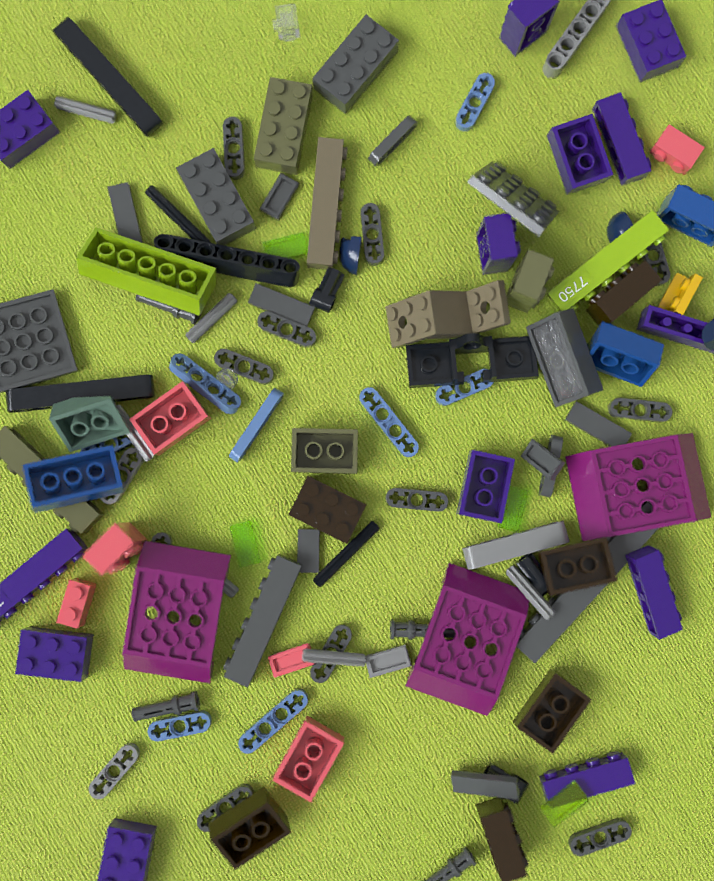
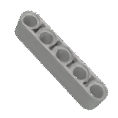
M611 0L586 1L548 54L543 65V73L546 77L555 78L562 72L603 15ZM586 13L592 14L593 17L588 16ZM574 29L580 30L581 34L576 33ZM562 46H567L570 50H564ZM550 62L556 63L558 67L551 66Z
M558 521L462 548L467 568L470 570L562 545L570 541L564 521Z

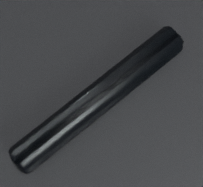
M153 185L146 189L145 194L191 239L211 243Z
M371 521L313 578L314 583L318 587H322L379 531L380 527L374 521Z

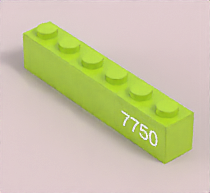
M653 210L550 290L546 294L559 311L577 309L579 307L577 303L584 298L587 301L595 295V288L599 285L605 287L614 280L612 278L613 274L617 271L621 274L631 266L629 262L636 257L639 260L649 252L646 248L652 244L657 246L665 240L666 236L664 234L669 229Z

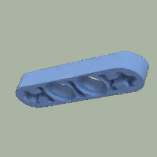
M180 353L173 355L169 364L170 371L223 412L227 414L237 412L241 399L235 392L186 355ZM198 374L202 377V380L195 381L191 375ZM215 387L219 393L212 394L208 388ZM232 401L234 404L228 405L227 402Z
M374 388L363 389L359 396L363 407L404 457L414 456L419 449L417 441ZM366 392L374 394L373 400L376 404L378 401L382 403L376 406L373 411L370 410V407H373L372 403L364 401V394ZM380 408L386 409L388 411V418L379 420L376 416L377 410ZM393 425L400 426L402 430L401 435L398 437L390 435V427ZM406 434L408 438L404 440L408 444H414L412 448L414 452L410 453L408 451L405 453L403 450L405 445L402 442L398 445L396 441Z
M277 388L270 392L230 452L229 458L237 463L243 458L284 395L283 392Z
M303 689L291 691L241 735L238 742L239 749L246 754L257 750L305 708L308 702L307 693ZM294 695H302L303 703L300 704L299 702H297L295 705H293L292 709H294L295 711L292 712L289 705L294 701ZM279 708L286 709L288 712L287 718L278 719L275 713L276 710ZM266 722L270 724L271 731L268 734L260 732L259 725ZM256 733L258 737L252 742L253 747L249 745L245 747L244 738L249 740Z

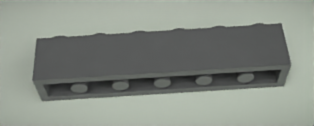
M281 554L277 555L276 558L272 557L267 568L271 570L268 578L263 577L258 588L262 590L259 598L255 597L250 606V609L253 610L250 618H245L241 626L244 632L241 638L237 637L232 649L235 650L233 657H228L223 667L226 670L225 678L248 688L299 575L302 564Z

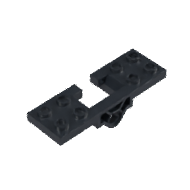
M468 333L455 339H449V342L406 345L409 388L462 385L465 382L464 372H457L456 354L488 352L490 366L489 370L482 371L483 383L538 379L536 354L529 336L492 339V336Z

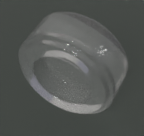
M223 368L216 375V379L231 390L238 384L237 375L231 369Z

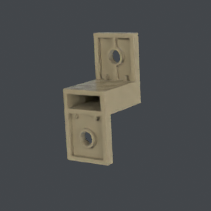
M497 280L469 291L429 290L385 306L392 348L403 347L425 339L458 338L468 333L479 334L511 324L504 280ZM489 302L490 310L487 312L486 305Z

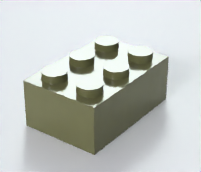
M531 250L527 251L517 266L506 295L509 307L527 313L531 308L534 309L540 300H543L547 290L544 284L546 285L548 279H551L555 269L552 266L554 259Z
M292 428L291 472L357 474L358 430Z

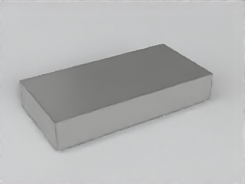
M406 644L365 655L370 678L412 666Z

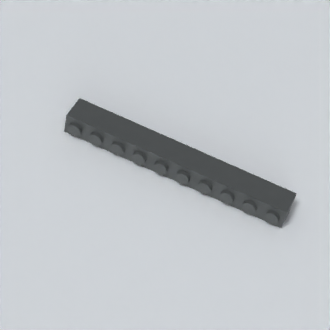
M645 501L642 503L641 509L644 513L649 514L653 507L650 502ZM658 528L606 537L616 574L627 563L625 555L640 549ZM607 584L561 593L554 597L550 596L546 601L555 610V615L551 619L545 620L540 613H534L528 620V626L525 629L522 628L516 647L532 662L536 663Z

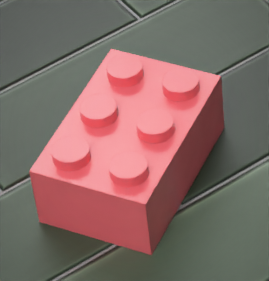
M182 381L129 420L153 454L160 456L212 418L189 386Z
M130 522L114 523L82 557L101 575L117 573L119 570L123 571L131 563L129 561L131 557L141 553L143 544L148 539Z
M306 716L277 767L272 780L307 801L312 802L344 744V736Z

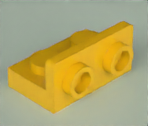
M676 273L658 308L683 315L703 277L695 273L687 278L680 273Z

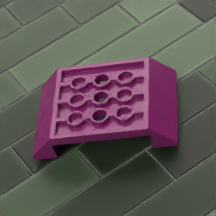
M693 433L671 435L565 456L582 541L712 518ZM635 458L642 460L643 468L641 470L633 468L632 462ZM639 480L647 482L648 488L645 492L637 489V482ZM645 501L650 502L653 507L649 514L644 513L641 509L642 503Z
M152 541L144 542L136 565L123 646L124 669L211 683L214 666L212 659L225 579L228 577L231 555ZM154 607L158 612L157 617L150 618L147 615V608ZM169 612H178L180 615L179 621H171L168 617ZM191 615H199L202 623L197 626L193 625L190 621Z
M448 562L441 582L443 585L416 662L411 667L405 686L488 716L497 702L527 617L529 600L518 587ZM447 628L455 630V637L451 640H446L443 637V632ZM471 635L476 638V644L469 648L464 645V639ZM489 643H494L497 646V651L493 655L485 653V647Z

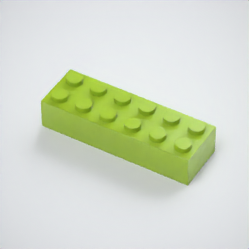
M95 227L76 257L79 275L199 316L216 286L215 267Z

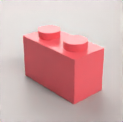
M669 124L649 153L653 154L656 160L671 166L674 172L685 175L692 168L705 147Z
M79 578L70 579L56 623L77 629L84 626L97 584Z

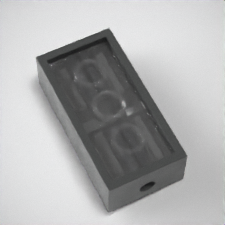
M574 308L559 311L526 327L555 408L604 390Z

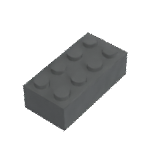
M366 14L312 78L313 89L346 115L396 55L399 40Z
M214 148L176 167L217 244L225 246L256 229L251 215Z

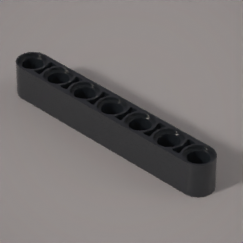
M69 16L52 29L63 45L146 137H149L164 124L154 110Z
M160 234L154 239V247L215 267L218 274L284 287H294L299 282L300 265L294 259L168 234Z
M137 375L16 388L5 392L7 412L10 413L52 409L53 404L75 397L111 396L114 402L155 397L153 375Z

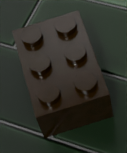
M646 260L640 265L635 262L604 288L605 291L602 290L588 302L591 306L586 309V312L599 326L602 321L611 324L661 282L662 279Z
M307 476L288 515L347 544L366 504Z
M606 537L538 552L548 596L618 581Z
M550 669L515 717L513 723L519 730L554 754L592 699Z
M265 787L208 823L210 841L234 870L291 833L287 815Z
M497 797L475 804L500 881H515L527 877L526 867H529V864L521 846L522 842L515 825L512 824L515 821L508 803H503L501 798Z

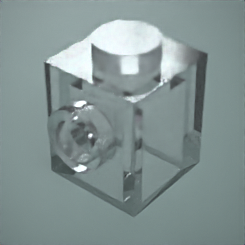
M296 3L275 6L276 19H272L274 32H278L279 40L292 41L295 38H300Z

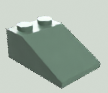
M111 396L75 397L55 403L49 417L69 452L130 433L128 425Z

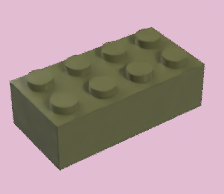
M270 77L254 154L256 168L293 175L298 174L313 98L311 84Z

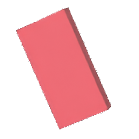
M310 643L268 656L273 677L276 678L315 665L316 663L304 662L302 660L303 649H311Z

